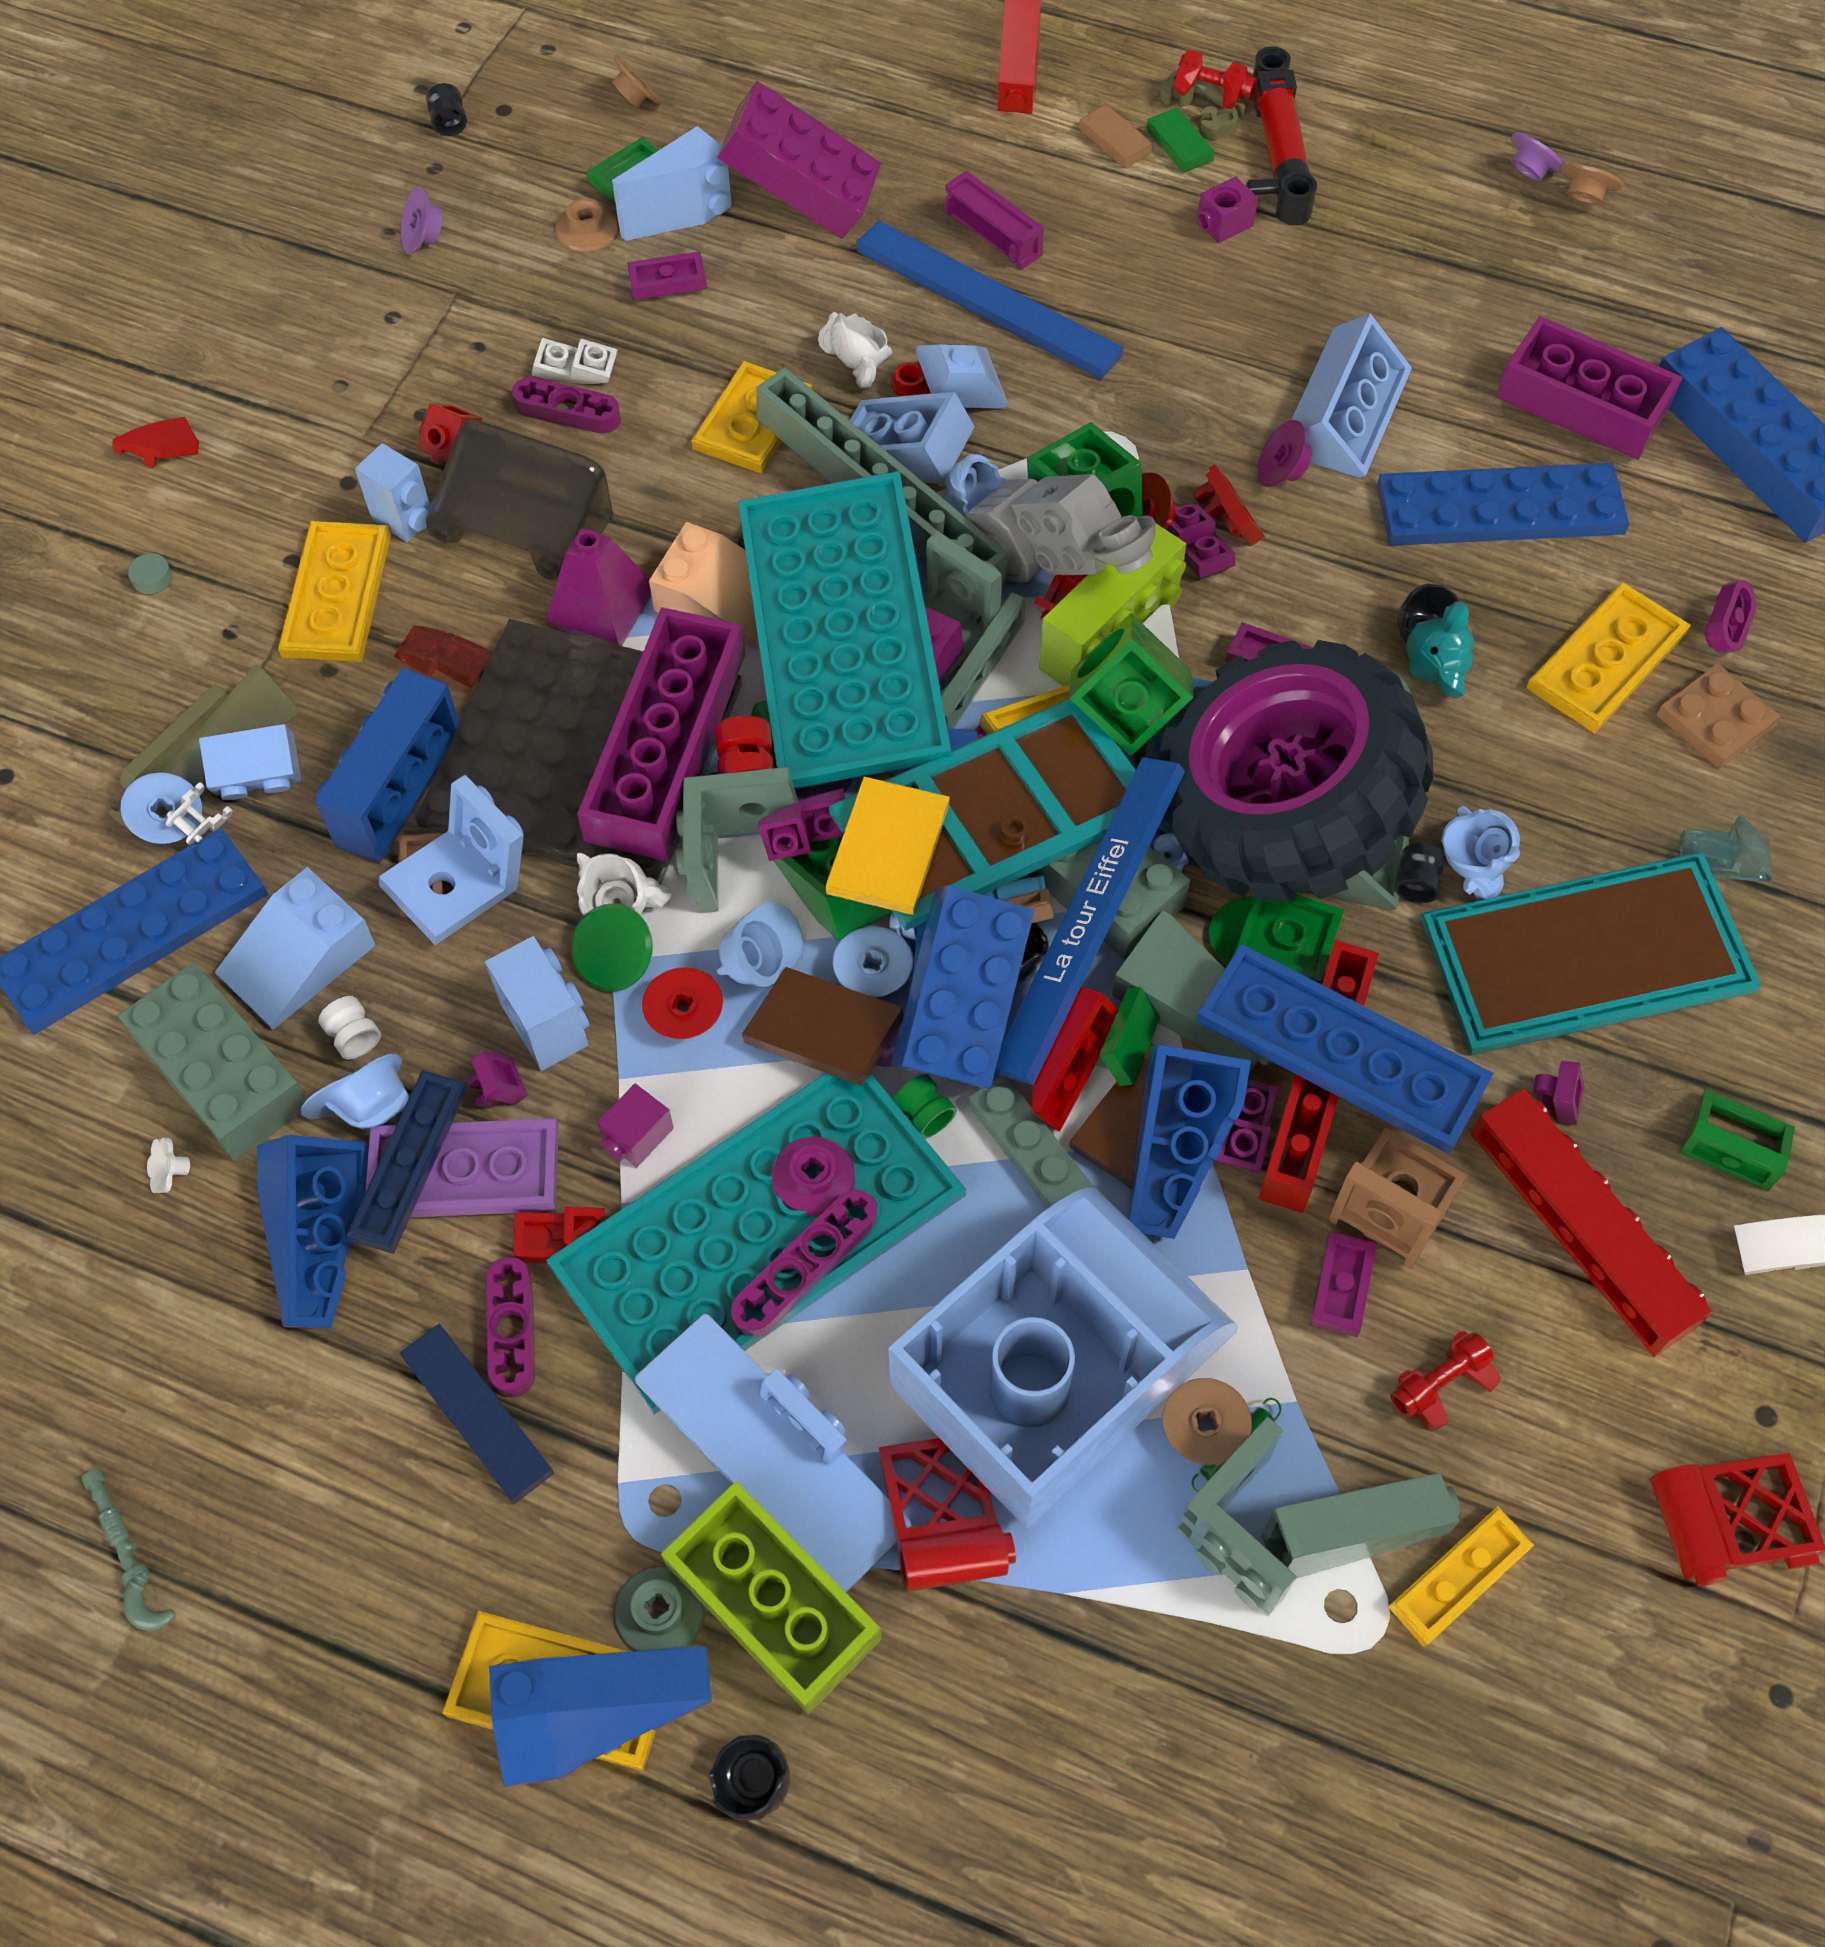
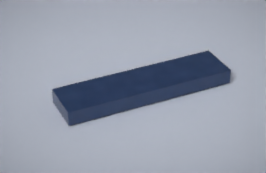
M424 1070L421 1071L346 1234L350 1241L388 1253H395L466 1094L467 1087L465 1082Z
M440 1323L400 1352L401 1357L513 1505L554 1474L543 1456Z

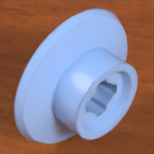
M151 773L144 775L132 782L123 794L121 800L123 821L133 834L145 841L159 844L179 841L188 835L175 824L167 827L165 823L169 817L166 815V817L160 818L154 812L157 810V807H164L169 812L176 811L181 806V797L190 789L194 792L195 788L188 781L174 774ZM199 796L191 806L202 815V803ZM189 812L182 817L194 829L197 827L199 821Z
M871 926L852 931L840 941L833 956V969L839 982L848 989L871 997L884 996L899 989L909 978L913 967V955L908 943L901 936H898L896 932L884 927ZM868 963L880 965V969L875 971L874 969L866 968V965Z

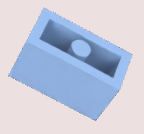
M381 443L355 467L371 519L376 524L389 525L391 533L408 543L418 532L424 530L434 518L419 466L415 462Z
M286 724L199 738L207 789L216 796L221 795L223 800L241 799L248 796L247 791L262 788L267 793L283 792L291 788L290 784L302 782L294 733Z

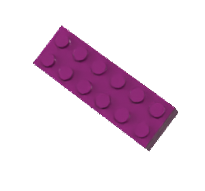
M661 607L577 813L584 842L668 861L678 834L677 811L683 810L684 778L700 776L715 737V728L721 721L745 658L741 624Z

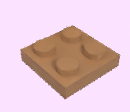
M1718 663L1661 705L1657 716L1718 769L1722 768L1775 727L1781 717Z

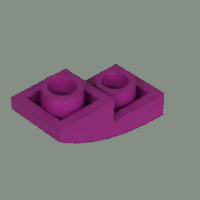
M1197 503L1182 505L1175 510L1173 521L1166 530L1187 543L1184 561L1199 579L1235 566V552L1216 535L1215 520Z
M843 789L796 802L759 820L758 827L769 861L810 853L811 842L843 836V833L829 812V805L845 799Z
M1248 1079L1244 1107L1222 1144L1223 1147L1217 1159L1214 1160L1215 1162L1260 1173L1271 1128L1269 1123L1278 1087Z

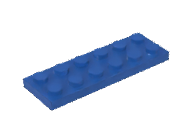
M1613 463L1380 474L1377 482L1389 546L1625 535L1629 527V520Z
M221 827L202 838L199 843H193L0 956V986L27 1028L35 1035L269 894L253 869Z
M1243 944L1239 946L1200 1009L1196 1020L1199 1024L1449 1155L1494 1074Z

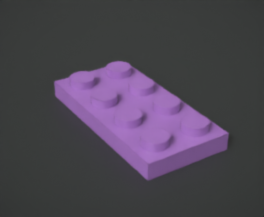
M557 1119L452 1123L410 1218L556 1211L559 1135ZM396 1125L370 1128L366 1191Z

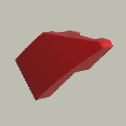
M180 417L154 422L130 430L113 439L112 449L120 455L123 452H130L144 458V465L154 468L156 466V458L197 455L199 441L187 419Z
M564 1206L563 1214L515 1212L513 1223V1257L520 1259L524 1263H547L546 1260L595 1228L603 1220L605 1208Z

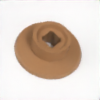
M615 55L614 60L621 72L612 83L618 91L636 108H639L647 98L657 104H662L663 102L644 79L623 59Z
M1564 164L1560 167L1561 174L1571 181L1567 195L1580 202L1595 205L1602 204L1606 191H1618L1624 186L1622 179L1596 167L1582 164Z
M581 198L569 204L567 210L559 216L555 224V235L558 241L563 246L580 252L595 251L608 246L615 240L620 230L617 216L609 208L590 198Z
M1197 1378L1181 1384L1169 1395L1163 1409V1429L1169 1443L1181 1456L1198 1464L1216 1465L1226 1462L1251 1434L1252 1420L1247 1403L1237 1390L1220 1380ZM1211 1418L1214 1430L1200 1431L1197 1419Z

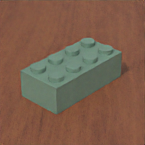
M1102 840L1027 875L1030 878L1044 875L1046 889H1049L1050 895L1068 910ZM1149 846L1103 941L1125 960L1162 910L1174 917L1185 907L1190 879Z
M195 962L117 1015L134 1041L234 1162L301 1114V1107L307 1099L296 1080Z

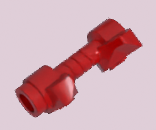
M1187 50L1179 61L1174 87L1176 93L1182 96L1186 95L1197 80L1223 87L1222 107L1232 109L1237 105L1239 98H1252L1257 77L1251 76L1247 66L1232 63L1225 72L1203 66L1202 53Z
M1465 1331L1456 1334L1453 1337L1454 1342L1446 1352L1448 1359L1428 1374L1424 1375L1417 1369L1413 1372L1406 1370L1400 1374L1398 1378L1399 1385L1390 1394V1398L1401 1415L1408 1419L1416 1415L1427 1430L1436 1431L1445 1426L1449 1421L1438 1394L1441 1387L1446 1386L1456 1377L1463 1375L1482 1386L1488 1392L1494 1390L1500 1382V1376L1491 1364L1494 1360L1493 1352L1488 1343L1479 1334L1474 1332L1468 1334Z

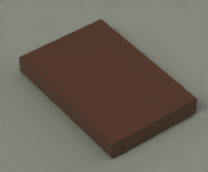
M785 967L743 1031L742 1037L745 1044L862 1086L901 1024L904 1011L903 1007Z
M1152 1043L1149 1045L1134 1085L1119 1086L1116 1081L1069 1143V1148L1130 1189H1132L1142 1097L1150 1047L1155 1046Z

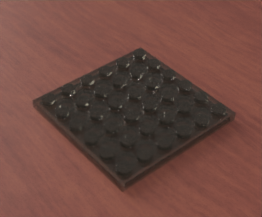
M509 619L415 817L418 827L442 833L448 831L451 783L466 775L476 786H482L489 792L494 805L505 816L509 815L518 822L524 835L522 854L579 868L577 853H583L590 858L600 854H616L637 863L647 878L652 877L661 885L680 840L679 833L668 861H663L584 842L577 815L643 651ZM739 674L720 723L729 718L742 687V677ZM716 735L700 776H706L716 751Z

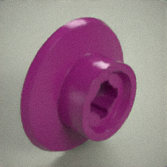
M1290 420L1283 423L1267 440L1258 462V479L1263 486L1275 487L1286 480L1295 481L1307 470L1312 458V449L1310 445L1306 444V431L1301 422Z
M804 1137L791 1142L777 1155L771 1170V1183L775 1195L782 1199L785 1207L793 1211H805L806 1216H819L841 1194L853 1190L855 1184V1168L847 1151L838 1143L823 1137ZM810 1165H817L821 1170V1173L815 1179H810L805 1174Z

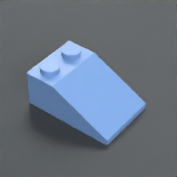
M697 126L613 179L612 184L621 238L628 241L702 225L730 208L732 202L728 165L717 159L722 145Z
M956 392L861 400L849 420L925 484H936L946 481L975 428Z
M306 867L270 897L217 968L215 974L273 1031L376 945L365 920L313 871Z

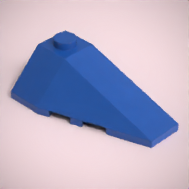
M1161 1044L1150 1047L1128 1220L1143 1234L1175 1239L1200 1191L1202 1182L1223 1147L1222 1144L1244 1107L1251 1060Z
M285 1135L257 1145V1192L283 1327L329 1328L332 1326L346 1276L343 1266L349 1245L355 1243L350 1241L346 1234L366 1193L369 1142Z
M706 1646L542 1658L489 1666L492 1724L505 1787L560 1779L576 1771L575 1768L602 1754L607 1755L621 1748L622 1744L651 1729L656 1730L712 1701Z

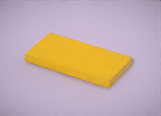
M310 521L278 647L281 658L345 662L363 661L392 535L389 525Z
M1621 582L1531 677L1526 689L1595 734L1682 640L1691 625L1626 583Z
M478 1611L443 1714L449 1718L493 1730L489 1666L542 1658L629 1651ZM651 1729L622 1744L621 1748L607 1755L602 1754L596 1757V1759L644 1772L656 1730Z

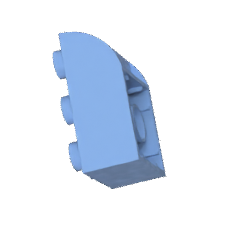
M1087 1187L1062 1198L1033 1219L888 1347L890 1387L1027 1530L1167 1399L1174 1390L1235 1335L1238 1325L1096 1188Z

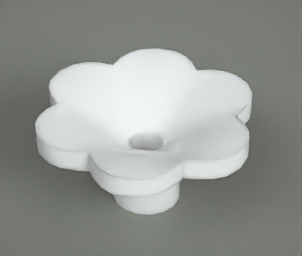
M170 1138L155 1139L151 1146V1156L147 1162V1173L151 1178L150 1188L153 1193H168L172 1186V1176L187 1175L190 1170V1161L188 1157H175L173 1143Z

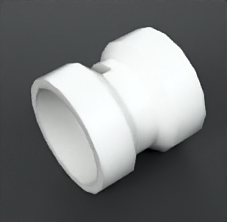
M345 996L333 1001L323 1009L318 1019L324 1032L328 1036L335 1038L334 1045L342 1058L347 1060L356 1059L370 1052L381 1038L380 1030L373 1020L364 1017L365 1010L363 1006L353 996Z

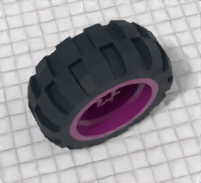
M1295 640L1267 645L1265 646L1264 655L1246 662L1241 655L1216 669L1217 679L1207 688L1202 689L1196 686L1193 689L1194 698L1177 713L1178 727L1166 728L1158 760L1179 763L1185 770L1164 814V818L1189 862L1200 867L1206 879L1242 896H1245L1251 890L1254 898L1265 902L1295 903L1297 893L1312 891L1318 899L1349 889L1345 880L1363 870H1366L1371 876L1374 875L1395 857L1397 851L1395 840L1400 835L1411 838L1428 802L1426 792L1429 791L1434 777L1433 749L1426 735V729L1413 695L1403 688L1400 677L1380 661L1366 653L1359 657L1357 651L1345 644L1317 640L1314 648L1303 649ZM1315 778H1318V781L1315 785L1313 781ZM1292 794L1299 795L1298 797H1291Z

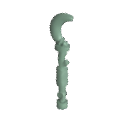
M94 1469L85 1473L82 1476V1482L85 1489L92 1492V1500L96 1502L101 1513L98 1519L104 1529L107 1540L111 1547L116 1548L121 1567L126 1571L121 1578L127 1586L123 1601L125 1615L130 1623L140 1630H158L170 1623L176 1614L172 1609L155 1612L144 1604L142 1590L145 1589L144 1583L148 1582L149 1570L145 1564L138 1565L136 1559L132 1556L131 1552L136 1550L137 1545L135 1542L128 1541L130 1535L122 1521L119 1510L112 1507L109 1500L110 1495L103 1486L106 1480L102 1471Z

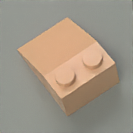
M686 522L649 580L654 611L659 613L661 607L741 624L744 644L760 650L745 550L722 534Z

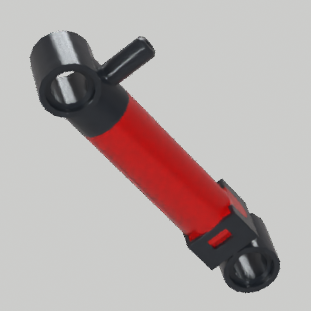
M1269 46L1259 50L1255 57L1253 76L1257 77L1253 101L1256 116L1262 119L1273 179L1248 180L1246 186L1255 195L1277 194L1276 215L1278 219L1285 224L1297 226L1308 222L1311 218L1317 182L1310 175L1296 109L1295 94L1297 86L1294 71L1289 70L1291 57L1284 49Z

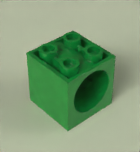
M1092 422L1027 457L1028 479H1034L1039 482L1044 477L1094 474L1106 487L1121 517L1128 515L1142 516L1141 462Z
M1132 613L1071 670L1069 699L1130 756L1194 698L1191 669Z

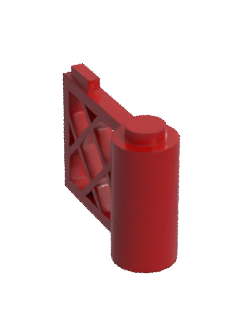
M940 1438L879 1447L878 1451L898 1546L900 1572L906 1592L1006 1576L1009 1569L1008 1564L1016 1563V1551L1012 1534L1010 1532L1003 1533L1001 1526L997 1523L990 1491L969 1469L960 1477L939 1463L946 1452H952ZM911 1458L925 1468L912 1485L894 1473L892 1461ZM932 1472L955 1486L942 1504L920 1490ZM972 1476L976 1486L968 1482ZM898 1489L905 1493V1496L901 1501ZM963 1491L980 1502L982 1516L963 1518L949 1508L960 1492ZM912 1499L935 1512V1515L927 1525L906 1528L903 1512ZM942 1518L947 1520L946 1522H940Z
M1790 1453L1702 1467L1696 1464L1683 1465L1664 1470L1650 1478L1682 1574L1685 1579H1696L1698 1586L1712 1585L1727 1580L1728 1575L1726 1571L1784 1560L1788 1570L1815 1566L1820 1563L1818 1555L1825 1552V1544ZM1778 1468L1785 1486L1781 1498L1758 1484L1764 1470ZM1752 1472L1750 1478L1744 1475V1473ZM1727 1477L1744 1488L1736 1506L1720 1496L1714 1478ZM1752 1494L1775 1509L1768 1526H1765L1744 1512ZM1783 1516H1786L1800 1526L1805 1544L1794 1545L1776 1533ZM1738 1523L1762 1537L1756 1552L1741 1554L1734 1535ZM1770 1544H1772V1545H1774L1775 1547H1777V1548H1775V1549H1769V1550H1768Z

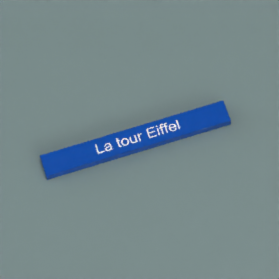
M1142 757L1001 1045L995 1069L996 1074L1034 1085L1185 773V770L1179 763Z

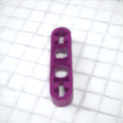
M857 1189L841 1194L737 1295L732 1303L731 1313L734 1325L739 1333L756 1338L768 1334L800 1300L872 1232L876 1226L878 1216L875 1200L870 1194ZM851 1206L857 1210L864 1206L865 1219L863 1221L856 1217L851 1219L844 1226L845 1235L848 1236V1238L844 1239L838 1228L848 1219L846 1208ZM831 1221H835L837 1227L830 1224ZM822 1235L829 1236L836 1243L833 1253L823 1258L816 1257L809 1251L811 1241L817 1236ZM784 1269H795L802 1275L800 1285L791 1291L779 1289L774 1283L777 1274ZM764 1286L767 1287L772 1297L780 1302V1304L775 1306L773 1300L770 1299L762 1308L763 1320L758 1322L752 1318L745 1322L746 1314L744 1308L747 1304H750L754 1309L758 1308L766 1300L765 1292L761 1289Z

